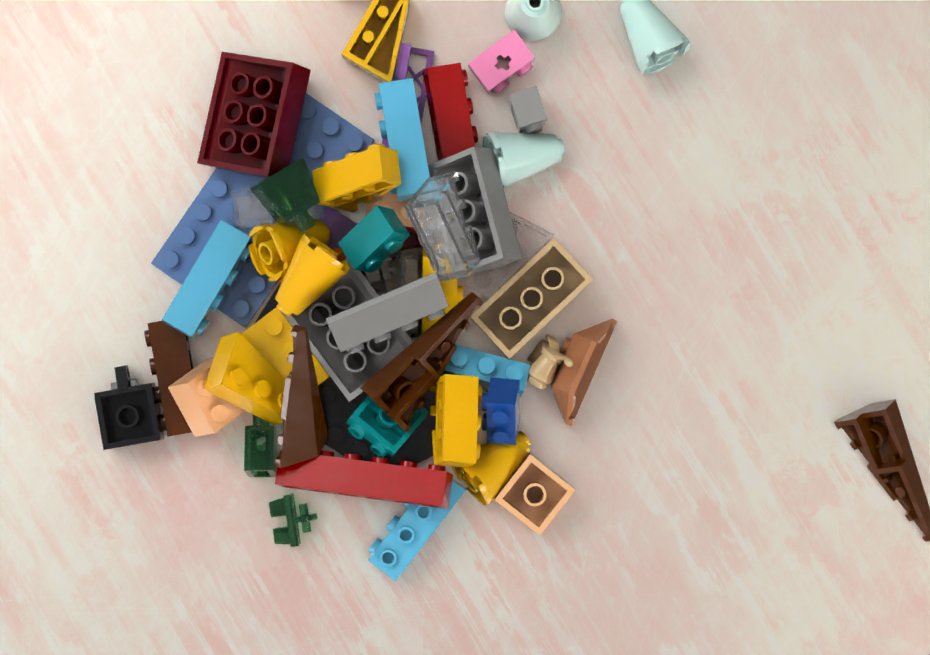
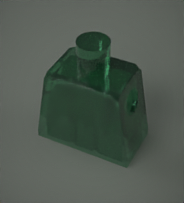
M304 158L293 162L250 187L252 193L278 224H283L293 219L300 233L316 225L308 209L320 203Z
M253 415V425L245 426L244 471L248 477H276L277 430L269 422ZM260 437H266V441L263 444L257 445V440Z

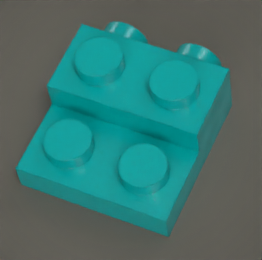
M367 396L346 423L350 426L348 428L349 432L355 438L361 440L364 437L372 444L370 449L375 455L380 458L386 456L391 459L430 412L424 407L421 410L417 409L409 422L411 428L406 433Z

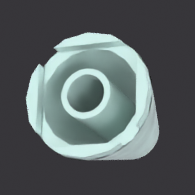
M507 0L505 18L510 30H515L520 38L528 41L541 40L550 36L556 30L561 20L562 10L559 0ZM534 4V5H537V6H539V7L533 8V7H531L530 5Z
M622 0L623 4L620 6L621 15L637 67L641 74L644 71L647 74L660 71L675 62L673 57L678 52L683 56L689 50L691 43L688 38L650 0Z
M486 133L487 136L483 137V147L492 148L494 151L503 188L559 163L561 156L565 155L563 141L558 139L555 134Z

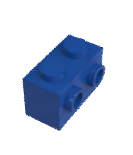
M491 378L488 393H483L481 409L486 411V413H483L482 430L487 431V443L516 445L520 423V380Z

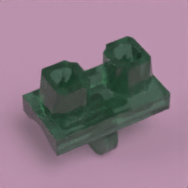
M294 493L285 494L283 498L269 502L271 517L286 515L287 526L273 528L274 543L290 544L291 547L300 546L301 539L298 522L302 524L303 533L311 532L310 521L318 519L317 513L309 514L307 503L299 504L300 515L297 516Z

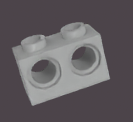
M537 86L509 94L508 103L518 133L525 131V133L534 134L542 131L543 125L547 122V116Z

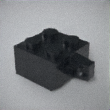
M128 365L115 367L116 382L111 383V390L94 393L103 450L165 439L164 431H162L159 415L161 414L159 403H157L155 397V383L138 385L137 379L130 378Z

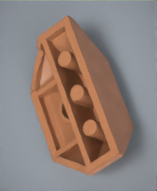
M610 319L576 332L572 335V338L566 337L562 344L560 352L564 356L570 357L573 360V365L567 367L563 360L560 365H557L551 389L563 420L569 426H572L617 324V320Z

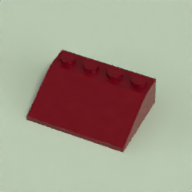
M222 52L197 163L286 182L311 70L293 62Z

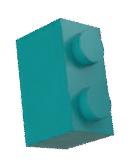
M377 205L338 242V245L355 270L371 273L378 270L391 253L398 251L410 234L393 209Z

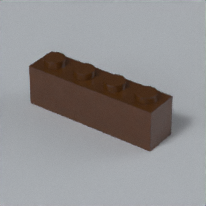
M163 321L147 323L149 330H144L147 347L152 346L154 357L149 359L152 375H157L159 385L154 387L157 403H162L163 414L159 415L162 431H167L168 437L191 433L190 427L168 389L171 384L194 369L189 338Z

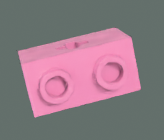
M513 30L468 63V67L488 94L492 91L498 94L510 85L508 80L516 74L521 77L533 68L531 63L535 57L517 32ZM501 58L503 61L508 59L510 61L507 71L504 68L499 70L496 68L498 66V59Z

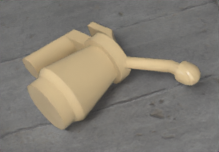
M548 334L545 335L548 341L541 339L528 357V361L533 364L529 369L527 381L543 390L552 383L558 363L563 360L567 367L573 365V360L562 355L559 351L557 339Z

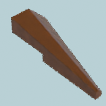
M473 292L467 295L360 387L406 433L411 428L409 422L417 409L421 410L425 403L422 399L430 385H436L457 348L455 345L457 338L462 330L467 331L470 323L468 319L477 305L481 306L483 303Z
M295 325L291 330L293 352L288 354V362L292 363L293 366L289 376L285 378L280 417L283 419V434L278 435L277 441L278 444L282 445V450L275 459V466L280 468L318 457L329 438L307 328Z
M896 399L871 403L837 419L834 422L837 429L842 428L851 439V447L854 450L858 449L868 461V469L893 501L897 499L906 510L905 516L909 522L913 520L923 532V540L925 542L930 541V507Z

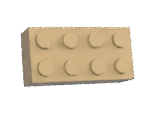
M553 238L475 311L470 318L510 359L594 279Z

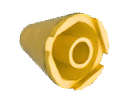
M320 220L261 224L253 227L249 233V237L253 236V244L248 245L251 260L261 275L266 274L270 277L269 281L280 280L285 276L301 237L307 233L310 239L313 236L328 246L330 239L329 228Z
M305 233L298 243L275 296V300L278 302L276 307L289 317L292 314L300 315L343 278L351 269V265L346 260L343 263L338 261L337 257L339 254L312 236L310 239L308 234Z
M519 431L516 445L482 444L480 445V457L476 460V464L469 467L452 466V469L460 481L463 479L468 485L466 488L468 492L482 505H488L492 503L531 452L529 448L531 441L525 433Z

